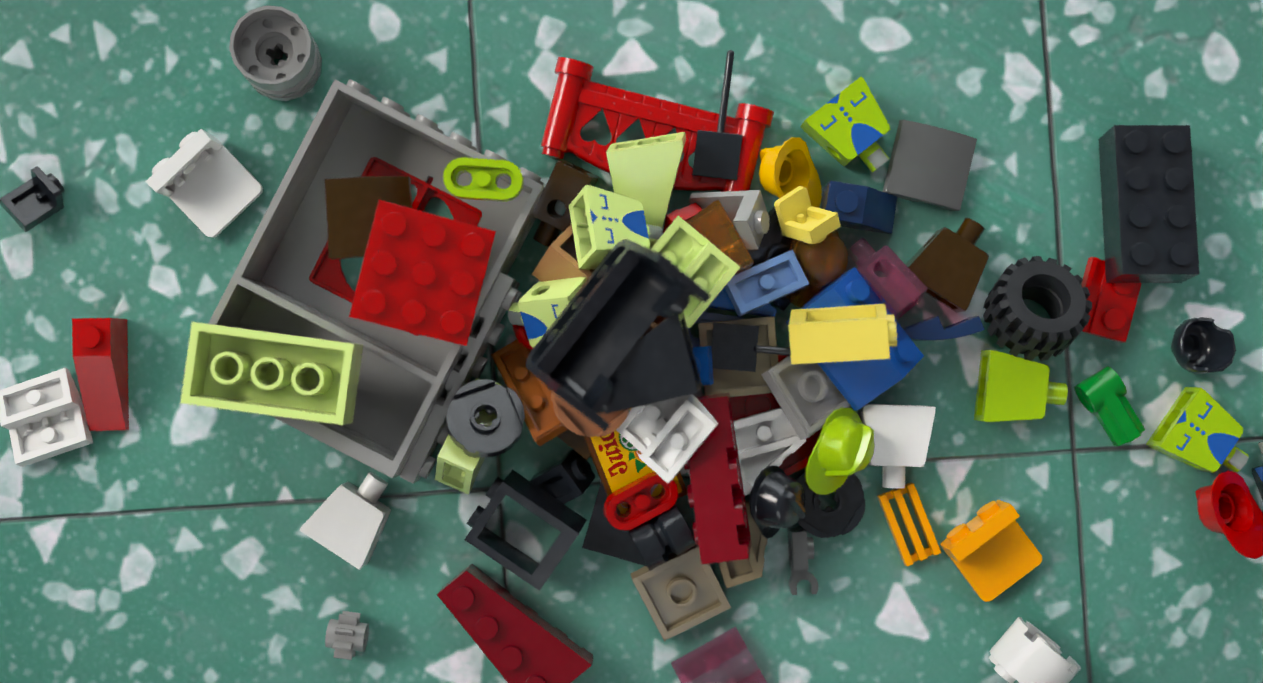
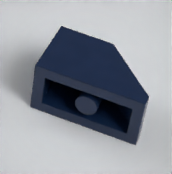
M829 181L823 187L820 208L838 213L841 227L892 234L898 197L868 186Z

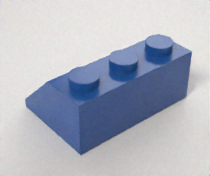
M854 267L830 280L800 309L883 304V302ZM886 307L887 315L891 314ZM790 318L785 322L788 326ZM896 319L897 346L889 347L890 359L818 363L855 411L861 409L902 380L924 357Z

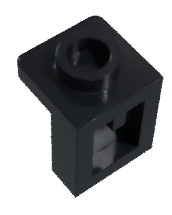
M572 449L561 461L534 475L530 482L565 504L582 495L595 479V474L592 472L588 461Z

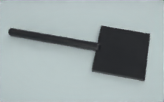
M729 50L726 56L717 132L698 130L692 173L695 176L737 180L743 135L724 133L734 61L733 50Z
M713 322L711 348L714 369L756 372L757 353L791 356L790 348L758 345L759 326Z

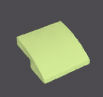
M680 216L675 218L651 248V250L666 257L711 296L706 303L691 295L689 296V304L683 311L687 327L689 328L692 327L740 269L739 265Z

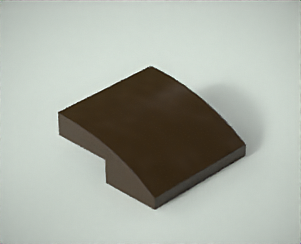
M369 176L324 179L329 259L364 258L378 201L382 200L412 208L411 177Z

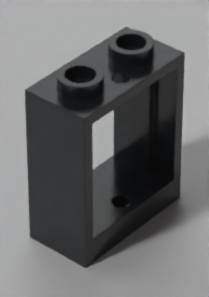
M512 469L504 480L498 476L486 493V496L491 500L485 509L480 505L476 508L466 523L472 529L464 540L540 591L579 535L587 520ZM506 495L560 531L539 563L485 527Z

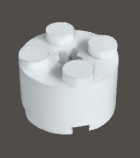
M1021 617L1014 621L989 651L991 655L988 657L996 665L994 670L1009 683H1014L1015 680L1019 683H1069L1081 669L1071 656L1067 659L1061 656L1062 652L1059 645L1030 622L1026 621L1025 623Z

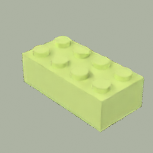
M192 322L180 403L338 425L353 423L364 345Z

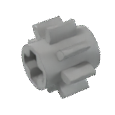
M343 611L342 614H339V619L329 620L325 636V647L335 649L334 658L352 660V657L356 655V651H365L369 637V623L360 622L361 613Z

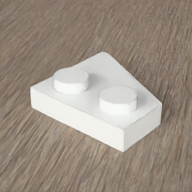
M781 407L734 421L744 494L748 495L751 493L755 479L763 469L772 465L779 467L785 458L806 442V438L800 440Z

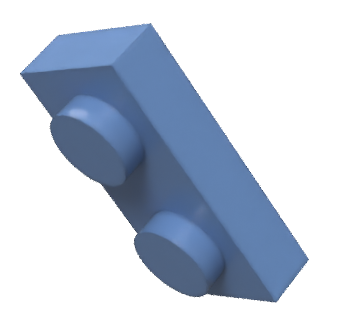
M793 250L734 275L724 288L738 317L805 288L809 282Z

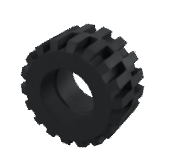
M1033 256L1030 261L1026 258L1019 259L1015 265L1011 264L1006 268L988 293L983 306L986 309L983 314L984 322L990 323L987 331L990 336L996 335L998 338L996 343L1001 348L1004 346L1010 348L1009 354L1015 357L1020 353L1024 354V360L1033 361L1038 356L1040 361L1048 360L1052 355L1054 357L1058 356L1082 332L1091 317L1088 314L1092 310V302L1086 300L1090 296L1088 287L1081 286L1083 279L1078 274L1072 275L1069 272L1072 268L1066 264L1063 267L1057 265V260L1048 258L1047 261H1043L1041 256ZM1023 299H1030L1042 305L1048 312L1050 319L1042 318L1032 313L1025 305Z

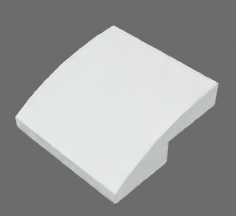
M63 368L0 390V424L2 427L9 429L16 465L25 467L93 443L79 392L68 369Z
M693 394L634 407L630 410L622 425L616 430L642 453L639 458L669 484L716 428L718 423Z

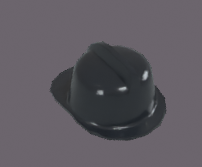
M776 465L766 467L757 476L750 495V513L765 538H772L780 528H790L797 524L799 520L805 518L807 514L805 509L806 495L803 485L786 475Z

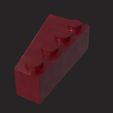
M730 393L699 396L696 398L718 423L716 428L684 465V469L690 472L691 484L687 485L690 508L694 507L696 522L693 523L695 544L696 546L699 545L701 565L749 559L752 541Z
M470 564L437 593V596L508 683H571L592 666L593 654L585 648L578 646L557 627L554 628L538 616V613L528 605L525 606L510 595L509 591L473 564Z

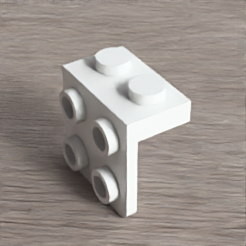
M200 129L198 132H192L184 137L179 144L180 149L171 158H164L158 162L152 169L153 175L146 180V183L156 193L169 197L206 236L214 238L262 194L263 187L215 136Z

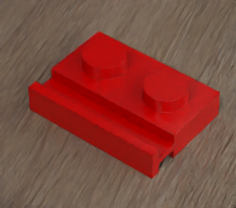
M1094 256L1089 257L1081 286L1088 287L1090 296L1086 300L1092 302V310L1088 314L1091 316L1089 322L1082 332L1126 343L1142 283H1106L1105 261Z

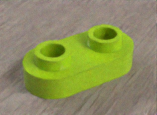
M456 158L446 166L443 173L445 187L452 195L460 199L507 202L515 199L521 193L524 186V178L520 169L514 163L507 160ZM462 173H469L472 176V181L467 186H461L458 183V178ZM503 175L511 178V185L506 189H501L497 186L498 179Z

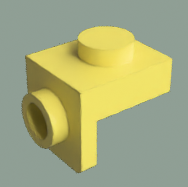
M798 186L774 203L783 236L813 245L824 241L828 234L841 227L838 213L811 206L806 187Z

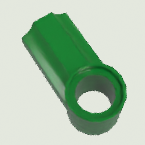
M1111 367L1103 368L1074 386L1078 399L1090 413L1095 414L1114 446L1129 443L1140 437L1142 432L1145 431L1144 426L1125 397V394H1127L1125 384Z

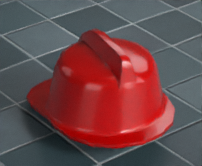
M1224 471L1216 477L1213 484L1200 487L1195 491L1198 500L1197 511L1199 519L1208 530L1224 534L1233 548L1246 558L1257 559L1263 556V513L1252 497L1246 482L1239 474L1233 471Z

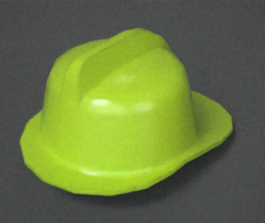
M841 407L834 410L827 417L822 427L818 441L806 466V482L809 488L816 494L826 495L836 491L844 484L848 476L865 469L871 462L875 449L874 430L864 425L858 413L853 409Z

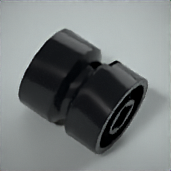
M675 504L669 510L654 517L651 521L648 520L631 530H627L649 571L667 562L669 553L673 552L680 555L696 546L695 539Z

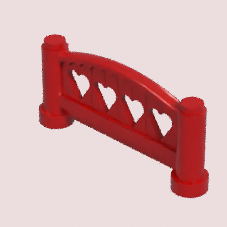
M558 57L554 71L558 75L541 143V147H543L542 155L563 160L565 153H573L585 162L610 173L606 154L611 144L616 143L618 137L639 119L645 138L667 135L674 128L676 133L685 132L684 158L680 162L673 190L750 191L765 129L771 128L774 117L772 110L752 104L739 103L735 118L726 116L724 133L743 135L737 180L692 175L693 168L689 165L688 159L695 152L698 130L717 132L718 113L592 82L591 77L594 66L579 60ZM603 110L612 135L610 143L600 145L595 139L589 142L584 141L580 135L582 128Z

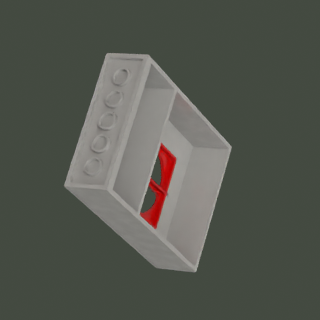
M334 79L208 324L364 345L353 423L338 425L279 416L272 417L391 478H395L401 475L435 403L440 396L445 397L447 393L445 385L452 369L458 362L462 364L465 358L462 356L463 345L349 317L355 291L346 280L341 259H329L324 179L411 177V184L417 188V195L412 203V209L424 212L430 199L437 197L446 203L454 220L496 231L470 335L475 329L479 330L482 325L479 322L481 317L479 314L499 273L508 274L536 220V217L533 216L534 210L545 188L543 182L540 181V176L520 167L524 178V186L521 193L511 201L471 200L455 197L447 190L443 181L444 170L452 160L461 157L506 159L487 149L484 155L477 152V148L472 146L470 140L457 133L452 132L450 137L443 135L444 132L437 128L438 124L418 114L415 120L410 118V114L404 111L403 106L386 97H383L381 102L377 101V97L370 94L368 88L351 79L348 80L347 84ZM462 173L458 178V183L461 186H467L472 181V176L469 173ZM507 175L501 176L497 181V186L501 189H506L511 185V178Z

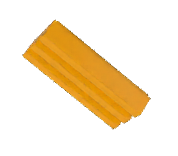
M910 482L905 484V488H895L877 496L905 566H910L914 564L913 562L928 559V556H935L941 553L914 483ZM905 493L909 496L928 544L926 548H923L903 498ZM895 498L916 552L909 553L889 503L890 499Z

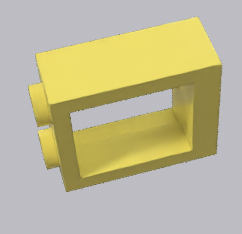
M885 304L791 310L789 320L791 364L890 359L889 347L897 346L894 314L887 315Z

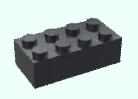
M1114 125L1099 138L1106 283H1182L1199 275L1190 125Z

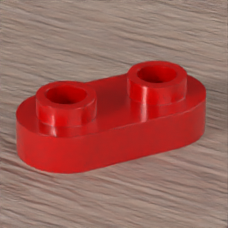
M651 472L611 493L604 503V515L608 522L616 529L631 530L669 510L677 501L678 487L674 480L668 484L658 474ZM660 484L662 487L661 493L658 496H651V488L654 485ZM622 502L628 503V510L624 514H618L616 511L617 506Z

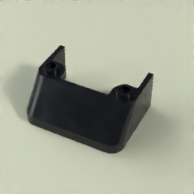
M624 239L609 251L532 349L527 358L526 367L551 391L603 431H606L610 424L599 414L610 406L614 398L612 393L613 383L608 380L658 315L667 318L671 315L677 316L681 314L689 304L690 295L705 303L711 296L662 254Z

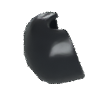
M1200 317L1185 320L1177 327L1172 339L1171 350L1182 368L1194 374L1222 372L1233 363L1236 346L1234 335L1230 330L1216 326L1212 318Z

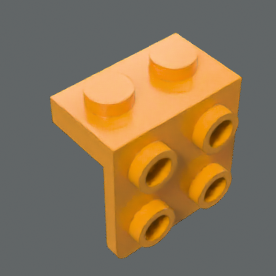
M1001 500L985 504L977 511L976 517L966 524L962 523L953 528L947 534V539L940 543V546L979 598L985 602L995 599L1042 562V555L1016 522L1020 515L1011 504Z

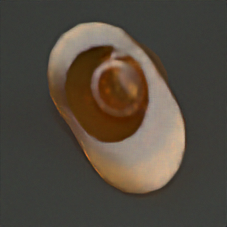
M837 230L828 234L824 241L813 245L796 239L792 240L790 251L793 250L809 282L805 288L786 296L793 305L801 308L822 287L839 278L846 270L848 251L844 242L840 239Z

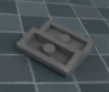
M899 120L882 192L912 202H924L949 211H960L977 139L927 124Z

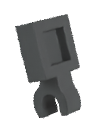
M802 527L787 528L791 571L788 581L789 590L792 595H797L798 582L808 580L811 594H817L818 581L808 571V559H814L813 537H807V531Z

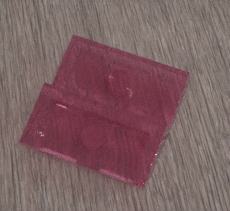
M736 627L671 662L681 683H767Z

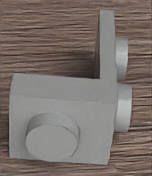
M760 190L692 193L689 198L690 205L696 202L705 211L702 225H735L743 250H758L763 235L769 230L770 220Z

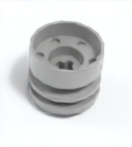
M266 5L250 10L237 21L231 32L229 50L234 65L259 94L271 100L289 101L302 97L315 86L321 74L322 58L318 45L311 36L307 26L297 14L283 7ZM283 54H285L287 60H280L278 65H276L274 60L281 59Z

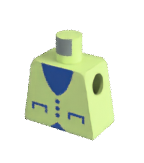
M585 185L569 205L579 269H596L609 251L624 239L649 249L653 247L663 234L660 226L646 224L643 205L639 200L604 189Z
M587 277L543 281L534 284L519 302H514L509 308L508 318L510 323L525 327L529 343L534 348L587 281Z

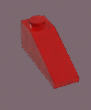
M73 318V360L89 431L129 430L127 319Z

